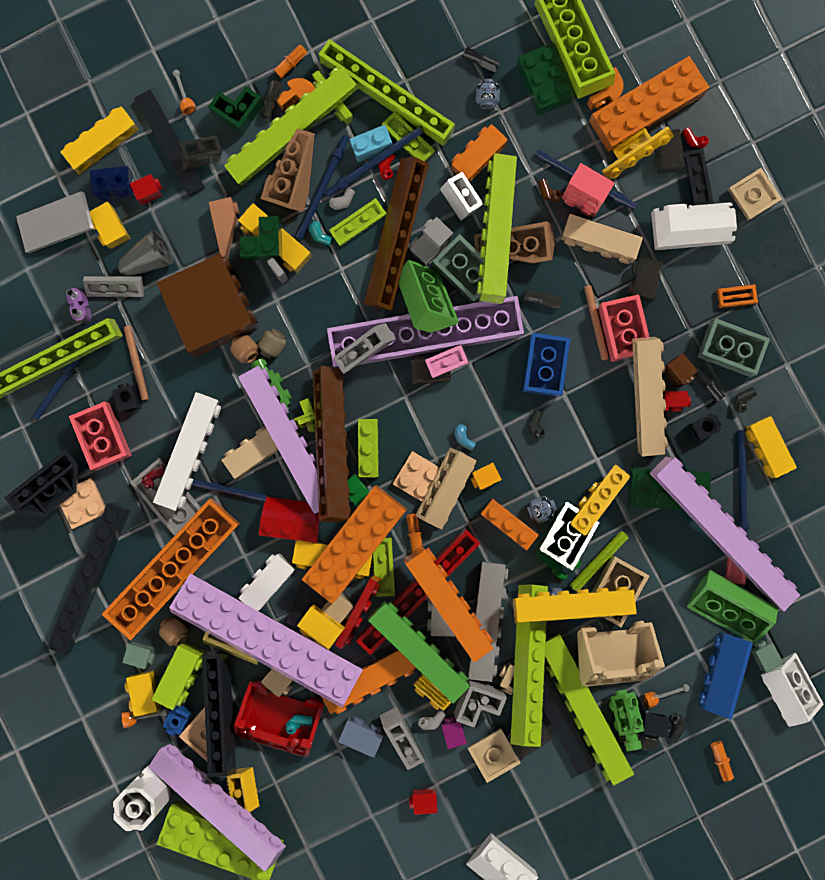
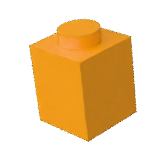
M494 463L471 473L473 477L470 478L474 488L478 487L479 490L501 480Z

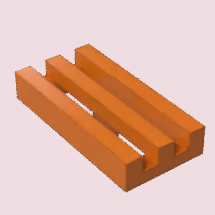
M755 284L716 290L719 309L758 303ZM752 290V293L729 296H723L722 294L728 292ZM753 297V300L724 303V300Z

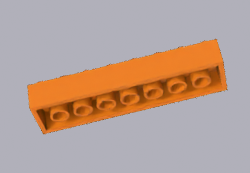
M210 498L111 603L102 615L131 641L180 589L188 576L194 574L240 523L213 498Z

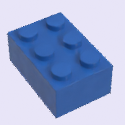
M532 333L530 335L522 392L561 397L563 395L571 338Z

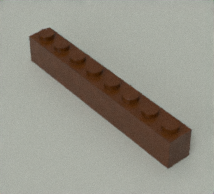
M416 157L401 158L364 300V305L377 310H392L429 163Z
M320 366L313 371L319 521L341 523L349 519L351 513L348 499L350 489L347 480L349 470L346 460L348 451L345 441L347 432L345 430L346 413L344 412V377L340 368Z

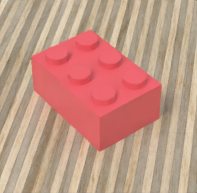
M580 163L562 199L568 206L579 208L582 214L588 217H595L612 189L614 182Z
M639 294L604 302L598 306L611 362L633 357L632 339L649 337Z
M102 402L69 416L90 470L97 471L132 456L111 403Z

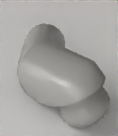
M439 709L434 717L420 718L418 725L423 730L437 729L447 715Z

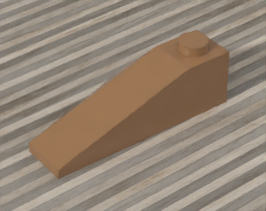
M301 129L295 131L285 148L284 156L281 160L277 161L275 171L266 179L261 199L304 212L309 195L314 133Z
M542 222L511 228L509 259L528 263L551 261L555 246L553 225L549 222ZM482 233L474 234L475 249L479 253L481 246H484V240H481Z

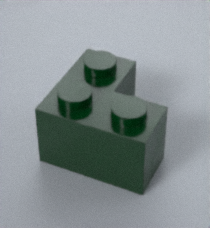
M245 86L235 101L218 91L208 108L212 115L243 135L264 103L260 95Z
M278 216L259 217V236L240 237V257L242 259L269 260L272 257L274 259H283L282 224Z

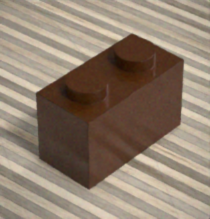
M682 353L664 366V372L662 373L674 387L678 385L682 387L695 378L694 374L698 370Z

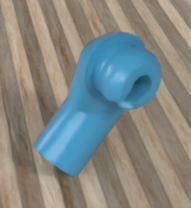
M459 424L454 430L456 442L472 452L476 443L467 439L466 426Z

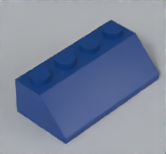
M722 632L719 633V636H716L714 655L712 654L709 659V673H706L704 677V691L700 693L698 699L699 706L702 709L732 720L753 645L752 642Z

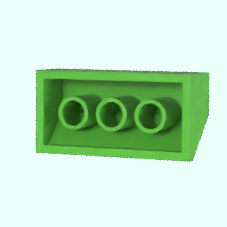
M408 260L402 268L399 287L414 328L431 333L456 325L459 320L440 273L435 269Z
M709 570L700 580L687 604V608L737 636L752 642L753 645L776 624L778 607L712 570Z

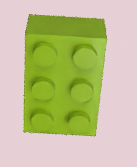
M187 641L180 644L151 700L171 710L185 703L189 695L187 690L191 685H194L198 677L195 673L199 668H202V656L205 655L206 651Z

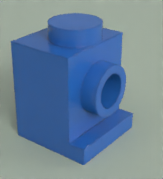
M182 705L180 707L177 706L174 710H170L163 724V727L166 728L165 732L172 736L180 735L184 731L193 711ZM177 719L178 725L173 723L172 720Z

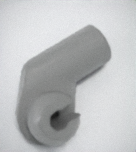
M347 188L343 197L331 198L329 206L334 210L347 208L355 191Z

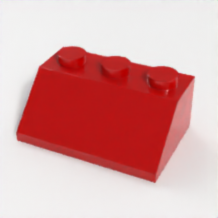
M267 497L261 515L259 535L317 543L319 542L321 526L319 512L314 514L308 502Z

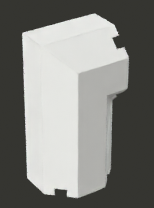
M731 203L689 205L688 207L687 204L664 206L663 211H659V208L654 209L651 212L655 250L731 244L735 241L732 231L737 229L735 209L730 208L732 206Z
M148 765L114 800V820L125 831L144 830L172 798L169 785L154 773Z

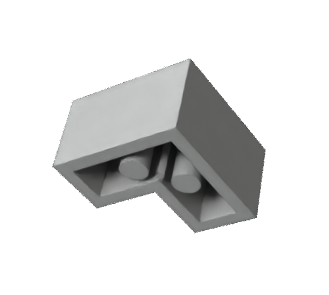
M437 217L434 220H428L423 226V235L420 238L416 237L410 244V253L422 265L427 267L453 239V232Z
M468 679L467 682L470 687L459 697L454 710L456 721L475 727L481 710L500 716L507 699L504 691L485 683Z

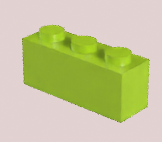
M358 419L359 478H379L378 419Z

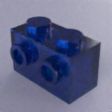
M128 166L90 170L91 189L97 198L109 199L110 196L115 195L127 197L129 194L134 193L130 185L133 182L132 171Z

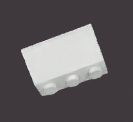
M792 653L782 659L784 664L761 674L764 684L767 685L774 702L777 704L783 719L789 727L809 722L824 705L797 654Z
M491 833L466 863L484 880L538 879L535 869Z

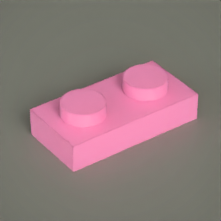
M461 345L425 360L432 378L468 364Z

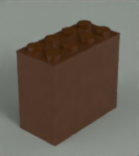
M220 253L156 282L187 352L195 358L232 341L237 336L246 335L257 329L255 324L258 321L251 309L248 310L247 308L250 306L249 301L243 292L240 293L242 286L238 278L232 275L234 269L227 257L223 258Z

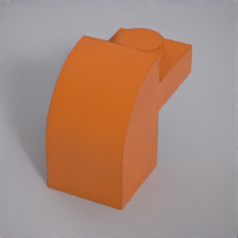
M616 67L613 68L615 71L614 85L604 88L599 93L589 97L587 105L590 110L594 108L600 109L607 103L610 104L620 98L623 91V80Z
M302 78L288 81L289 91L286 90L279 95V99H277L278 105L284 112L297 101L300 102L299 99L308 92L310 94L315 89L314 85Z

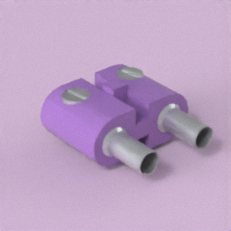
M77 288L67 290L68 304H70L69 309L72 318L82 324L89 323L92 316L90 308H88L89 303L86 294Z

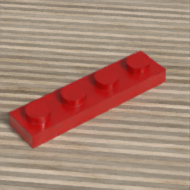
M376 575L370 578L335 646L342 649L346 645L349 646L354 639L352 634L355 628L358 629L363 622L361 617L364 611L367 613L372 605L370 601L372 596H376L381 588V585H379L381 578Z

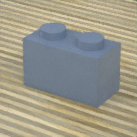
M348 717L338 742L374 758L384 732L374 724H371V726L364 724V720L358 717Z

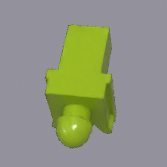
M309 398L300 401L304 415L295 418L294 421L301 429L307 427V430L313 433L315 432V413Z

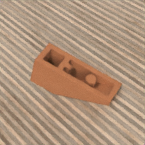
M231 197L209 202L219 251L222 257H227V259L229 258L238 222L237 214L240 213L237 202L234 203Z

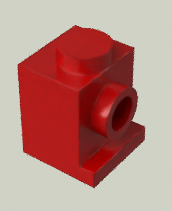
M688 391L663 392V399L666 402V410L663 412L669 411V408L671 412L682 411V408L691 406V397L688 396Z

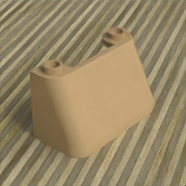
M637 621L633 623L629 630L597 632L596 628L586 625L581 627L577 633L579 676L582 686L643 681L653 677L665 667L652 622L644 623V621Z

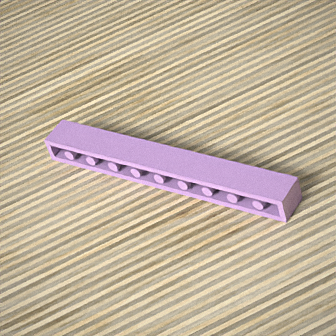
M665 457L650 474L774 606L784 612L800 596L795 590L797 588L795 584L783 577L785 574L778 567H774L771 564L772 560L765 553L761 554L758 550L760 547L753 540H748L746 537L747 533L741 527L734 525V519L728 513L724 514L720 508L722 506L715 499L711 500L708 497L709 492L703 486H698L694 482L696 478L690 472H685L682 469L683 464L677 458Z

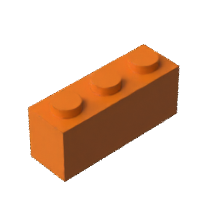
M492 124L488 128L484 127L478 133L479 137L475 141L471 140L465 146L466 150L462 154L458 153L451 161V170L456 175L463 172L469 183L488 165V161L493 159L494 153L499 154L507 145L508 139Z
M491 499L480 513V515L525 550H528L539 536L494 499Z

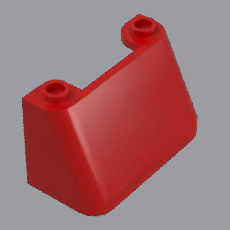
M250 681L234 724V734L246 740L308 757L324 703H321L316 698H310V700L302 702L282 695L278 697L274 693L269 692L268 688L260 681ZM294 715L313 716L312 726L301 725L294 734L286 732V723Z

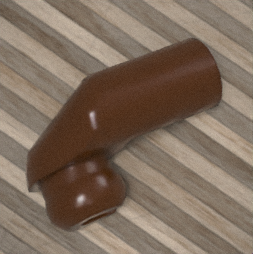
M547 179L537 182L544 199L555 203L562 198L561 191L549 189Z

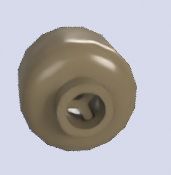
M276 329L266 330L258 342V347L261 349L260 353L267 358L271 356L278 357L286 345L285 335Z

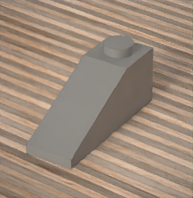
M386 323L373 327L333 358L344 374L384 349L396 339Z
M395 707L381 714L380 719L383 728L407 770L425 762L398 708Z

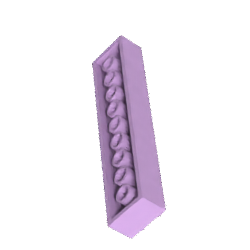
M518 296L507 297L502 304L478 302L455 306L453 308L459 322L456 325L431 333L414 328L410 314L327 328L333 367L339 368L333 358L373 327L386 323L396 340L359 365L449 350L459 345L466 347L522 337L524 330Z
M192 574L188 576L169 607L171 613L343 708L363 669Z

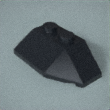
M65 449L4 498L15 513L47 516L77 493L78 463L68 450Z

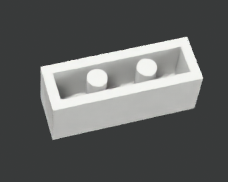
M272 554L265 562L267 566L264 570L259 569L252 577L255 580L250 585L247 583L239 591L241 593L239 599L244 604L259 611L296 570L281 554L276 556Z

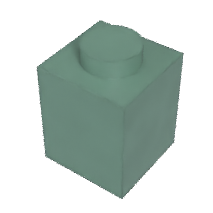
M761 640L755 643V647L751 649L760 669L766 673L784 664L772 642Z
M136 642L128 643L122 663L146 669L154 662L156 655L153 653L154 648Z

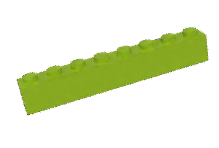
M329 39L318 54L321 64L330 70L343 67L359 87L358 89L392 112H396L402 119L414 127H420L423 133L442 146L446 144L453 134L455 124L332 40Z
M337 67L332 70L328 79L319 81L310 94L307 92L299 99L300 102L296 106L291 105L285 110L286 114L284 116L274 119L270 123L271 127L266 131L264 129L255 136L256 139L252 143L247 142L242 146V151L239 154H233L227 159L228 163L224 166L238 184L243 186L286 150V146L297 129L308 131L359 88L343 67Z
M494 153L493 159L488 161L487 172H490V177H487L486 189H489V192L486 194L484 201L487 211H484L483 223H486V227L482 230L481 240H484V246H481L480 258H483V262L479 265L478 275L481 276V282H478L477 293L480 294L479 301L502 304L506 297L517 156Z
M107 318L0 372V398L123 337L115 319Z
M518 586V594L529 593L530 597H538L537 593L548 592V586ZM546 621L517 623L511 725V744L541 747Z
M556 633L546 638L545 659L549 664L546 668L551 677H556L558 683L555 685L559 693L565 694L567 700L564 702L570 712L574 711L576 715L574 721L578 729L583 728L586 734L583 738L587 746L592 745L595 751L592 755L597 764H602L604 770L601 772L607 782L611 781L613 785H616L633 776L634 773L588 686L581 685L579 669L561 635Z

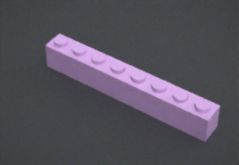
M257 366L238 378L315 514L319 512L317 469L315 467L317 461L312 453H307L305 448L308 445L303 436L299 438L296 430H298L295 421L293 419L289 420L286 414L289 411L285 403L280 404L277 399L280 394L275 385L270 386L268 382L270 376L266 369L261 370L260 366Z
M169 744L159 749L149 768L262 870L266 871L274 865L286 847L281 840L270 833L265 825L252 817L249 811L243 809L233 797L226 794L218 784L209 779L205 772L200 771L190 759L183 756L175 746Z

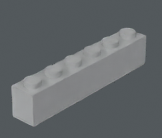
M481 561L475 615L482 624L479 628L481 630L485 628L494 641L491 643L494 649L475 663L470 658L468 678L472 680L492 682V677H496L497 665H494L495 657L498 658L499 646H496L497 638H501L502 627L499 626V619H503L504 614L501 600H505L506 588H503L504 580L508 579V569H505V564Z

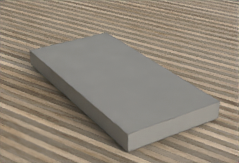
M78 192L16 216L26 253H32L94 229L84 192Z
M158 458L133 479L130 484L175 536L197 513L201 506L187 490L184 494V497H187L185 504L178 511L153 503L163 475L153 480L155 484L149 489L145 488L141 481L146 474L163 464L167 468L161 458Z

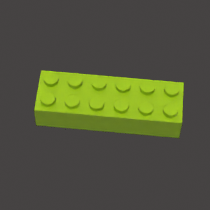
M535 0L536 9L552 43L555 44L577 98H582L614 85L615 71L582 1Z
M174 801L170 806L157 842L159 846L252 880H270L276 864L275 862L266 871L262 870L196 809Z

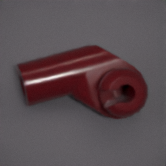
M163 464L151 470L142 478L141 482L145 488H152L155 484L153 480L164 475L166 467Z

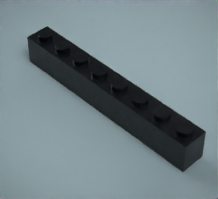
M115 503L106 504L46 648L62 655L71 653L131 510Z

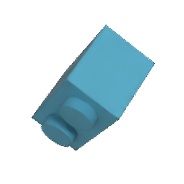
M385 125L350 138V144L358 163L374 157L392 146V141Z

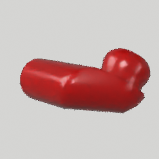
M690 127L681 132L690 147L703 149L709 143V139L705 135L701 137L694 136Z
M394 154L378 165L380 176L385 180L393 177L390 164L395 159Z

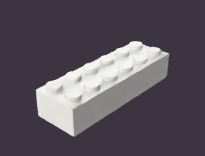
M197 392L195 393L153 503L175 511L183 508L187 498L184 497L186 489L190 490L194 480L191 479L193 471L197 472L201 462L198 460L200 453L204 454L208 444L205 442L207 435L211 436L213 432L214 417L218 418L221 411L218 400Z

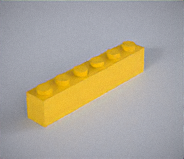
M616 587V591L608 592V588L596 589V593H589L588 589L577 590V594H569V591H558L557 595L550 596L549 592L537 593L538 597H530V594L527 593L518 594V598L513 599L515 623L636 614L634 590H628V587Z

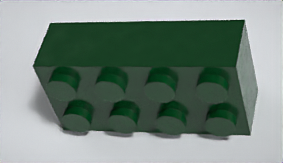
M629 468L630 478L627 507L684 510L650 474L653 469ZM688 471L696 478L694 482L698 486H703L709 492L708 497L710 498L711 472Z

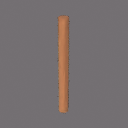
M588 285L584 287L601 360L603 361L609 359L592 286Z
M125 326L123 328L141 401L148 400L149 397L131 326Z

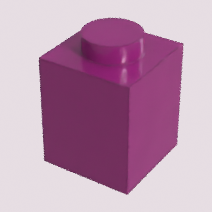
M455 716L444 719L445 722L441 724L447 748L451 749L467 744L462 723L457 722Z

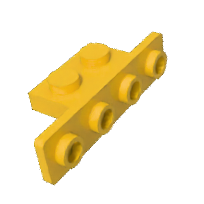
M666 127L651 137L646 128H643L612 149L618 160L603 169L602 173L609 180L618 177L622 171L634 166L643 157L651 155L661 145L667 144L674 135L669 127Z
M614 465L599 483L595 482L588 491L591 493L588 497L584 496L577 505L580 511L571 521L570 525L582 535H587L628 481L630 475L617 465Z

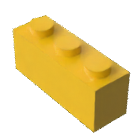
M771 416L745 427L747 430L745 432L750 442H753L755 446L754 452L757 458L762 460L764 464L763 470L767 476L778 478L797 468Z

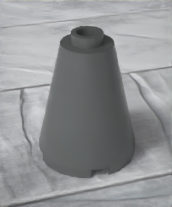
M150 231L118 261V270L127 277L135 276L171 265L173 263V256L170 250L166 251L164 245L167 243L156 231Z

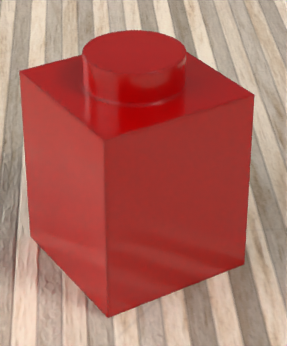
M151 174L130 183L136 199L141 205L162 196L160 192L163 189L158 178L154 179Z
M436 788L413 790V796H409L410 809L414 808V815L438 813Z

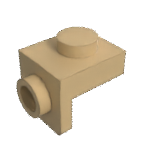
M508 662L507 666L504 665L500 671L499 676H501L499 685L502 687V691L512 695L513 685L510 682L514 676L515 665Z

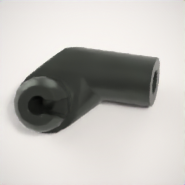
M753 387L736 395L734 409L737 412L744 413L747 410V400L757 396Z
M535 410L528 427L533 437L541 439L545 436V430L540 425L543 413Z
M673 713L670 716L673 730L668 738L677 743L685 730V723L681 714Z

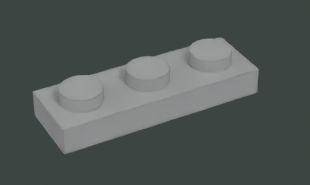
M84 276L83 279L86 297L144 296L142 277Z

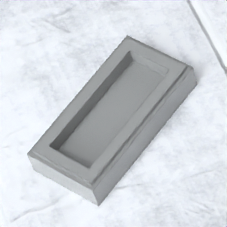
M272 257L268 260L267 264L280 282L283 284L287 282L286 274Z

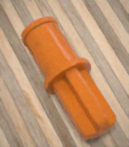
M298 45L288 56L285 55V59L273 69L275 73L282 79L307 54L306 49L302 45Z
M416 514L407 515L409 529L407 535L410 536L412 553L423 546L421 539L422 531H420L419 520L415 516Z
M713 742L710 746L716 759L714 763L718 765L722 780L724 782L731 781L734 776L729 764L730 758L726 755L723 742Z

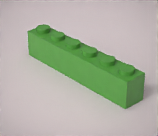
M384 601L368 617V621L454 703L470 687L467 682L469 678L461 670L457 672L453 668L455 666L448 657L443 659L439 655L441 651L433 643L429 645L425 641L427 637L419 629L415 631L411 627L413 623L406 616L402 618L398 615L397 612L399 610L391 602L387 604Z

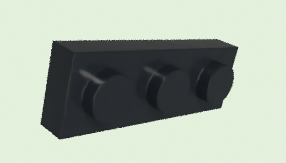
M704 149L684 152L683 157L693 206L714 204Z

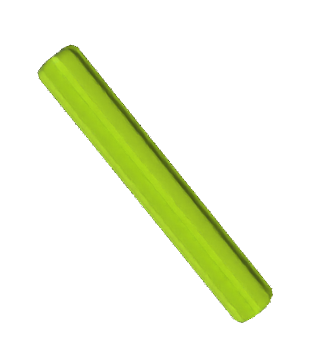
M620 531L571 582L570 586L575 591L580 590L624 544L628 536L623 531Z

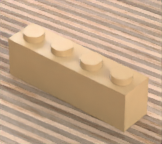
M572 214L567 219L561 240L565 241L564 243L569 246L578 245L588 252L597 251L603 257H615L625 264L633 263L636 260L643 237Z
M265 426L256 431V436L252 439L248 437L240 443L241 447L236 450L231 449L224 454L225 458L222 459V462L234 479H239L278 451Z
M449 448L415 516L442 530L448 521L453 507L456 505L461 491L465 487L470 473L474 469L476 460L458 450Z

